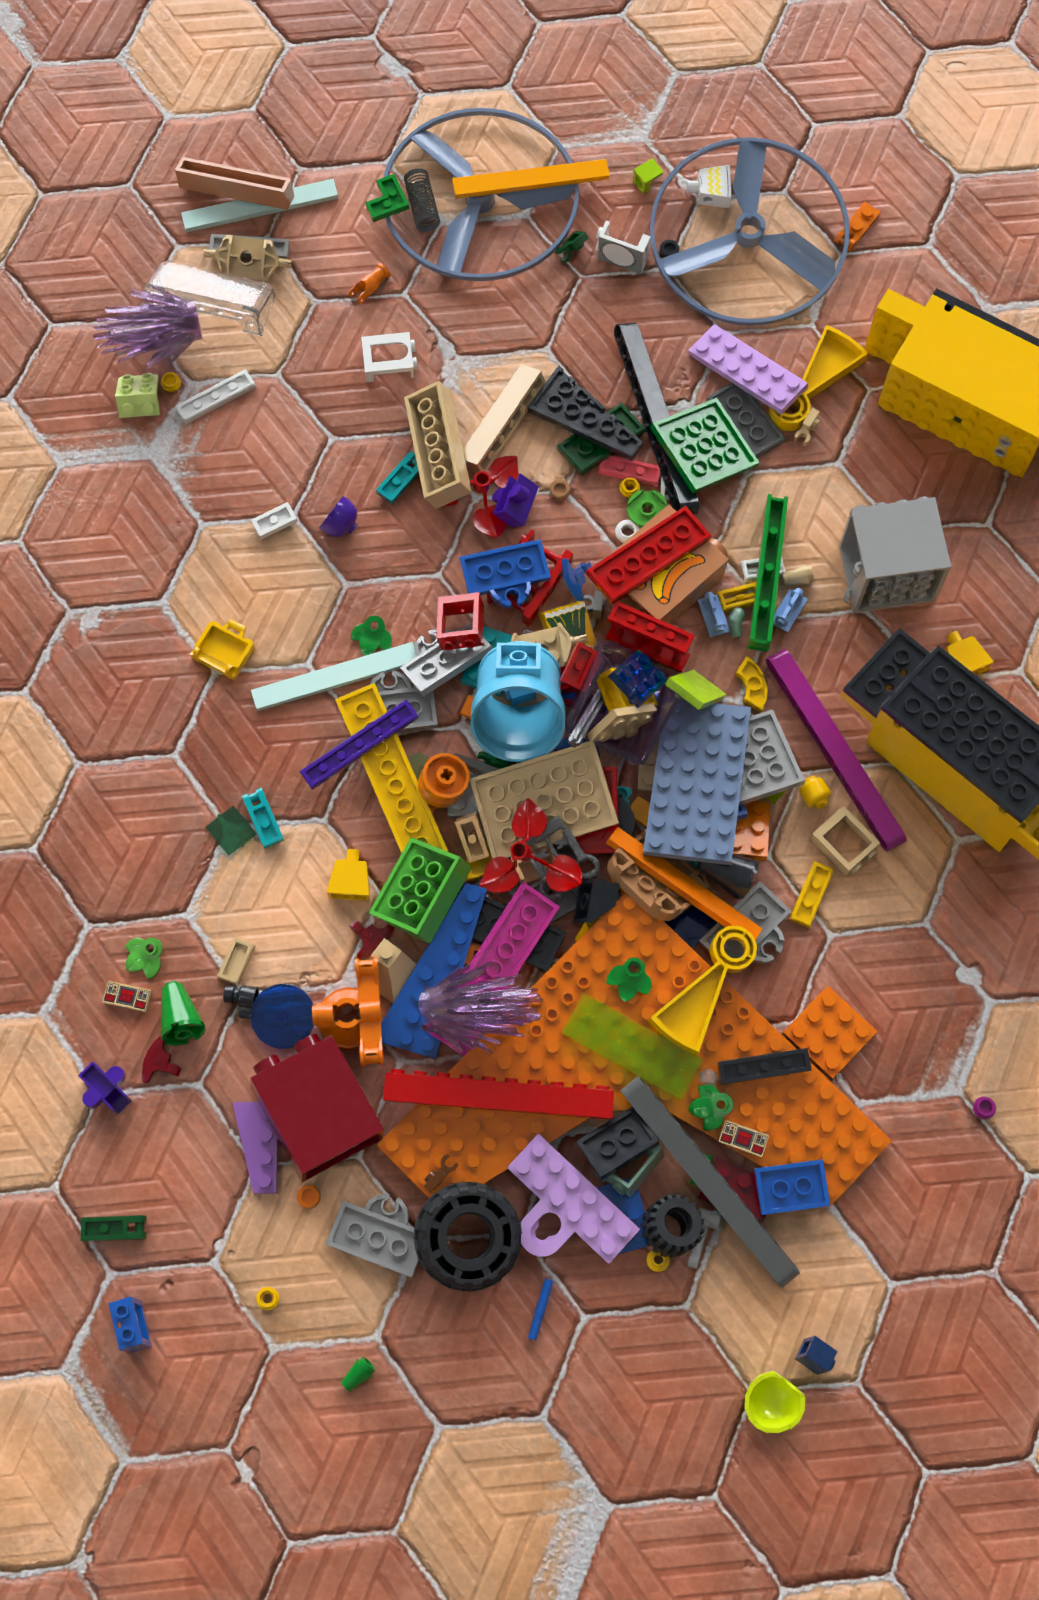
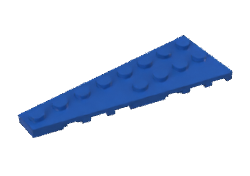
M468 883L464 885L433 940L426 948L382 1021V1044L429 1058H437L441 1041L426 1031L462 976L487 889Z

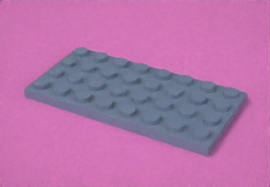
M665 698L643 855L732 865L751 707L714 703L698 710L686 700Z

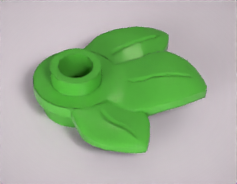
M134 938L130 940L125 946L131 953L126 960V970L135 972L143 969L148 979L153 978L161 967L159 958L163 952L161 941L157 938H148L146 940ZM150 945H153L154 950L150 953L148 948Z

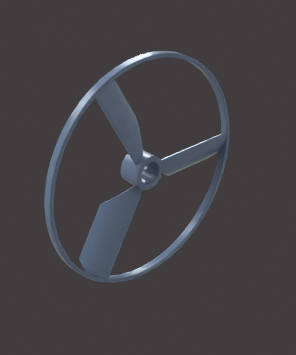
M469 108L442 114L412 131L395 149L383 177L390 175L398 156L411 141L417 144L454 177L473 176L471 165L466 159L436 134L426 131L442 122L466 116H496L527 125L546 137L561 153L567 164L572 163V160L558 139L544 127L529 118L505 110ZM577 183L490 194L485 197H466L467 207L450 223L437 265L422 258L402 240L395 230L390 217L385 218L391 234L400 247L424 267L454 279L467 281L499 280L532 269L552 255L562 244L571 230L576 217L579 187ZM574 190L573 210L564 231L540 256L507 271L488 274L461 272L478 214L492 209L495 204V195L523 210L569 199Z
M748 137L723 140L703 147L689 155L671 171L663 182L656 196L650 221L652 253L663 279L672 291L696 311L710 318L735 325L772 324L789 319L810 308L824 296L837 279L845 261L849 245L850 230L847 209L839 189L829 174L803 152L789 145L763 138ZM739 145L733 191L743 214L738 217L734 232L660 259L655 243L654 223L658 204L669 183L686 165L698 157L716 149ZM767 147L785 151L807 163L817 171L834 193L841 209L845 233L842 257L836 271L832 258L795 231L764 235L765 220L757 213ZM751 225L758 232L747 234L745 232L742 233L741 229L743 226ZM737 243L745 248H753L759 245L819 289L820 292L807 303L787 313L761 319H743L725 316L699 305L685 295L669 276H679L723 260Z

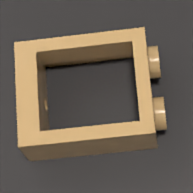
M844 806L813 832L810 841L845 876H848L851 872L856 874L863 867L861 863L865 859L870 861L879 852L877 848L880 842ZM843 821L869 845L850 863L825 839Z

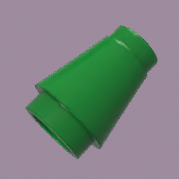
M363 1356L354 1362L341 1381V1384L347 1391L351 1392L373 1377L376 1369Z

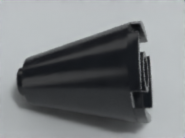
M734 854L732 865L695 861L698 864L697 869L739 900L743 899L753 884L751 881L753 874L756 875L759 868V861Z

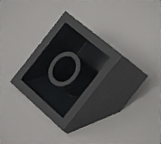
M595 878L582 880V884L579 886L573 924L592 923L615 907L616 901L620 899L621 894L619 884Z

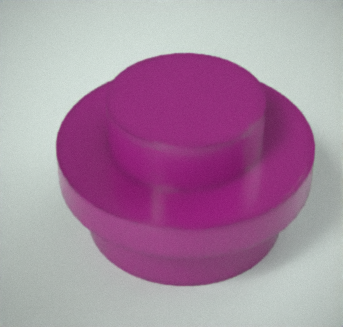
M980 1097L974 1102L973 1111L980 1119H990L996 1112V1105L991 1098Z

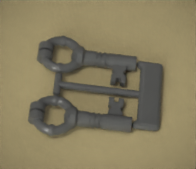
M558 816L547 822L546 830L541 836H530V841L526 843L532 847L544 839L554 857H556L558 854L548 836L562 829L564 830L562 832L564 837L561 841L555 842L556 845H560L558 849H561L563 845L569 844L572 851H574L573 853L576 856V862L579 867L586 860L592 861L595 868L586 874L582 873V879L588 880L598 877L600 870L599 861L596 857L585 854L582 851L569 828L566 829L561 818ZM546 848L541 850V853H535L534 849H532L533 855L540 859L549 856V853H545ZM530 858L533 867H535L536 872H538L541 878L539 892L553 902L563 898V892L555 891L550 895L546 894L544 886L547 884V871L542 864Z

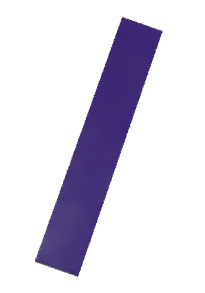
M406 699L299 772L313 790L417 720L419 716Z

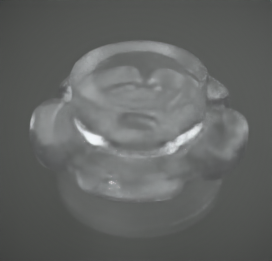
M704 1068L703 1071L698 1073V1082L701 1084L716 1086L717 1081H720V1078L716 1076L717 1072L712 1069Z

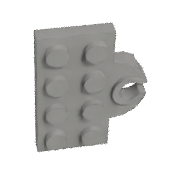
M468 623L457 631L473 630V625ZM445 628V633L450 632L447 628ZM437 629L428 632L431 639L435 641L431 644H426L425 638L420 636L418 641L414 642V650L417 657L401 666L400 669L424 697L484 658L492 650V646L483 637V646L441 651L436 639Z
M392 671V678L395 680V684L392 686L384 685L386 679L384 672L375 678L373 677L370 684L375 683L387 712L407 699L419 716L417 720L399 732L438 727L433 691L423 697L415 687L411 688L409 679L405 674L397 671Z
M759 881L733 908L763 928L755 940L757 951L756 957L752 962L762 965L774 961L772 955H767L764 952V946H773L775 952L780 955L783 949L784 937L778 926L792 911ZM717 923L699 940V944L710 953L712 940L725 927ZM736 940L725 942L724 950L729 957H742L743 947L740 942Z
M390 1194L374 1196L368 1201L365 1208L343 1201L326 1245L412 1278L419 1260L413 1239L414 1227L408 1226L409 1214L403 1201L399 1197L396 1199L397 1207L392 1213H387L384 1210V1204L390 1200Z

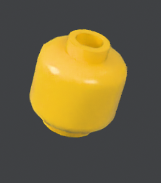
M811 776L805 779V785H802L799 790L802 799L809 808H824L828 805V800L831 797V790L824 779Z

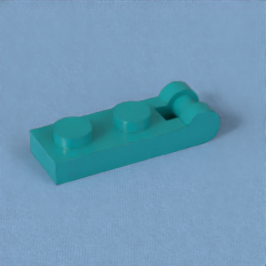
M410 451L376 489V494L392 505L419 475L414 452Z
M262 787L256 789L255 793L242 795L264 849L283 842L284 838ZM260 800V804L252 805L253 802Z

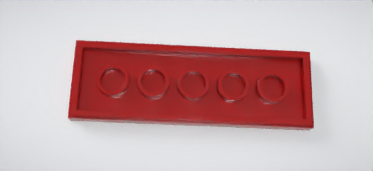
M684 506L586 570V575L612 605L711 540L712 536L692 512Z

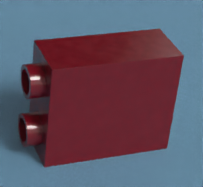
M312 1034L303 1038L293 1047L296 1054L283 1061H280L277 1055L269 1056L253 1067L256 1075L250 1077L251 1090L301 1183L379 1142L383 1138L384 1128L332 1035L323 1040H320L318 1034Z

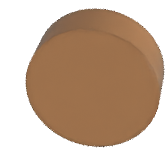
M555 480L550 485V496L554 500L564 501L569 497L570 485L565 480Z

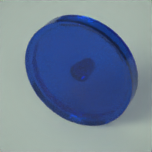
M279 983L269 986L253 1002L250 1013L252 1028L257 1037L265 1044L279 1049L292 1048L297 1042L309 1036L314 1028L312 1019V1006H314L311 997L296 985Z

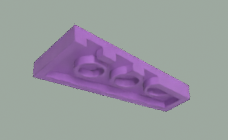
M233 1102L253 1193L277 1194L278 1138L258 1102Z

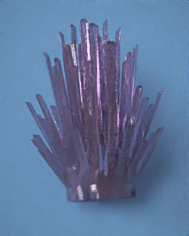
M152 285V288L160 291L163 296L130 289L131 292L129 294L131 296L142 298L144 302L155 304L141 303V306L106 307L105 311L107 313L118 312L119 315L124 316L96 319L97 322L117 321L92 326L96 330H108V332L93 335V338L96 340L109 338L108 341L102 342L97 348L124 344L103 350L101 353L116 352L114 356L127 353V356L118 359L117 363L151 350L154 352L158 351L153 354V359L147 362L146 370L167 356L170 357L174 354V358L168 363L169 367L194 341L203 339L195 300H185Z
M489 961L463 975L461 974L470 969V964L462 969L460 966L435 986L424 987L426 992L420 994L419 1015H424L425 1024L421 1025L424 1032H435L463 1052H465V1048L461 1044L475 1050L474 1046L492 1053L484 1043L469 1038L467 1035L495 1044H501V1042L477 1032L525 1037L523 1033L517 1032L516 1027L506 1025L526 1026L524 1023L540 1020L542 1015L537 1013L538 1010L528 1006L529 1003L542 1002L543 999L536 997L538 993H531L537 992V988L521 989L523 986L488 990L512 985L515 983V980L512 979L520 978L522 974L503 978L497 977L481 983L459 987L485 975L486 971H483V969L491 965L492 961Z

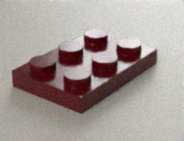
M717 1156L713 1166L763 1225L767 1214L761 1215L755 1174ZM701 1191L698 1199L714 1206Z

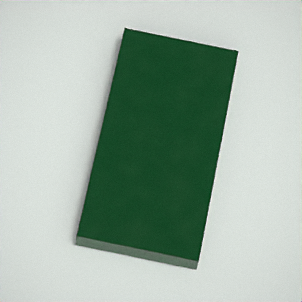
M622 402L608 411L610 415L613 414L617 418V421L623 427H627L638 438L646 433V428ZM575 434L557 445V450L581 476L615 454Z

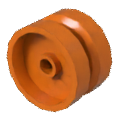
M439 753L432 756L425 763L418 779V791L422 798L429 805L438 808H448L456 804L462 798L470 780L469 770L465 762L458 756L450 753Z

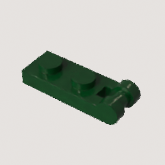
M147 1216L81 1217L80 1241L146 1240L144 1224L147 1223ZM129 1224H135V1232H129Z

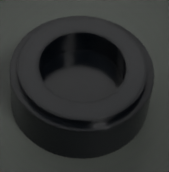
M665 240L660 245L659 253L662 258L679 252V245L673 240Z

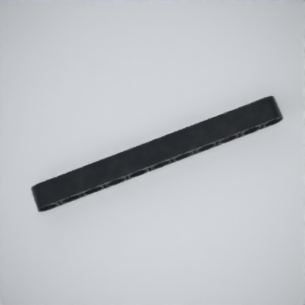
M636 322L616 324L614 327V337L672 508L678 511L686 506L692 514H697L699 511V501L696 493L693 494L650 428L652 423L669 417V413L639 326Z

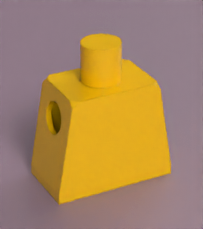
M954 631L946 636L950 645L946 647L945 651L971 672L978 675L990 669L993 660L975 637L970 636L962 640L958 631Z
M347 849L346 860L337 859L335 861L327 888L329 898L370 901L367 862L359 861V850Z

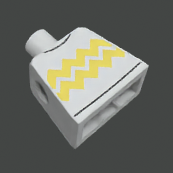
M730 165L700 169L697 181L686 182V193H698V203L701 205L729 208L731 201Z

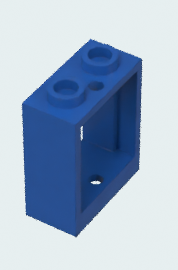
M131 1296L108 1303L119 1350L130 1354L152 1347L142 1301ZM119 1322H121V1328L117 1327Z

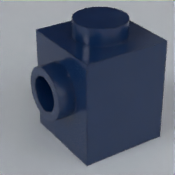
M812 1336L803 1340L795 1360L816 1375L832 1370L838 1351L817 1336Z

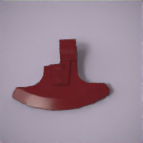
M355 920L349 927L362 939L364 944L363 948L357 953V958L362 959L371 956L384 938L386 940L391 938L394 927L388 924L384 928H377L371 924L365 929L359 921Z
M161 1036L153 1042L144 1058L142 1067L143 1083H149L153 1074L157 1071L166 1072L179 1077L182 1068L170 1063L172 1055L165 1052V1041L161 1040Z

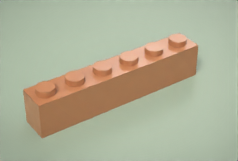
M182 157L175 169L178 185L181 189L288 210L294 198L291 178Z

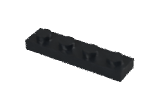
M808 1048L717 1062L721 1085L812 1071Z

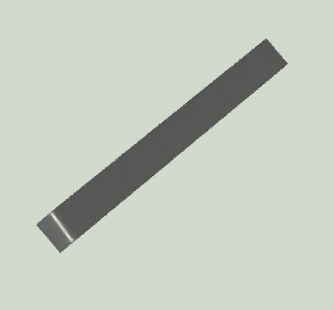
M637 1076L622 1088L621 1092L780 1287L783 1288L798 1276L800 1271L644 1080Z

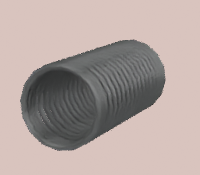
M422 168L412 169L405 174L404 182L415 226L422 232L432 231L439 226L440 218L429 175ZM423 173V174L415 175V176L411 177L410 179H408L410 176H412V175H414V174ZM425 176V178H424V177H419V178H415V179L411 180V179L414 178V177ZM435 221L434 223H432V224H430V225H420V224H428V223H431V222Z

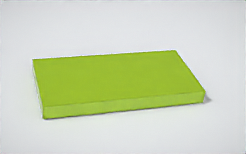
M695 670L669 677L665 683L667 687L698 710L723 701L727 695Z

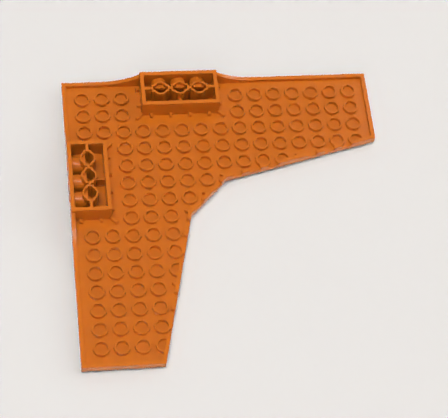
M626 892L616 901V906L603 914L448 1072L450 1073V1078H459V1074L473 1075L474 1080H482V1076L496 1077V1081L505 1082V1078L518 1079V1083L527 1084L528 1080H539L541 1085L549 1086L550 1082H563L564 1087H573V1083L587 1084V1089H596V1085L610 1086L609 1090L614 1091L613 1111H626L633 1107L622 1094L621 1089L634 1078L640 1076L672 1115L717 1141L719 1140L725 1120L769 1135L762 1157L723 1144L761 1167L823 1159L830 1206L828 1207L832 1206L892 1141L811 1062L812 1071L721 1085L717 1062L796 1050L779 1031L725 980L723 981L706 1034L697 1055L683 1050L661 1035L648 1020L710 969L711 966L664 921L653 918L646 913ZM629 958H639L645 965V973L651 978V990L648 995L638 991L632 999L624 1002L619 995L618 985L606 983L607 976L612 968L624 965L625 961ZM632 965L630 967V971L632 973H637L638 967ZM706 1084L715 1086L720 1093L728 1094L734 1103L731 1113L724 1116L722 1125L710 1131L703 1130V1118H698L688 1111L690 1104L695 1099L700 1098L698 1086ZM720 1100L718 1107L724 1109L725 1102ZM416 1104L377 1146L430 1198L435 1192L454 1183L477 1182L485 1184L507 1170V1167L537 1134L550 1143L589 1118ZM448 1154L450 1157L445 1162L446 1166L452 1167L457 1163L458 1167L450 1172L434 1191L430 1193L424 1187L427 1183L424 1179L432 1170L437 1172L441 1169V1159L444 1155Z

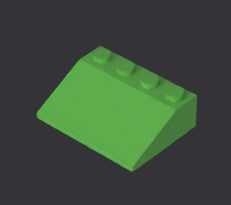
M411 837L370 909L369 914L414 938L430 944L472 867L457 855Z

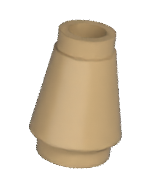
M804 564L782 574L785 586L806 585L814 581L811 565L805 566Z

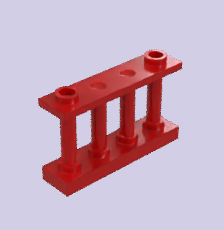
M530 530L527 535L524 534L519 544L534 541V531ZM543 547L545 557L554 562L555 566L552 571L549 570L550 581H545L541 587L537 588L531 585L530 594L533 599L530 604L526 603L518 607L517 599L510 595L507 596V599L511 601V606L521 611L522 623L525 625H531L562 579V559H568L570 565L572 564L573 553L566 549L563 555H557ZM487 594V603L491 604L493 600L490 594Z
M616 601L607 620L612 626L605 639L682 673L691 655L687 652L695 635Z

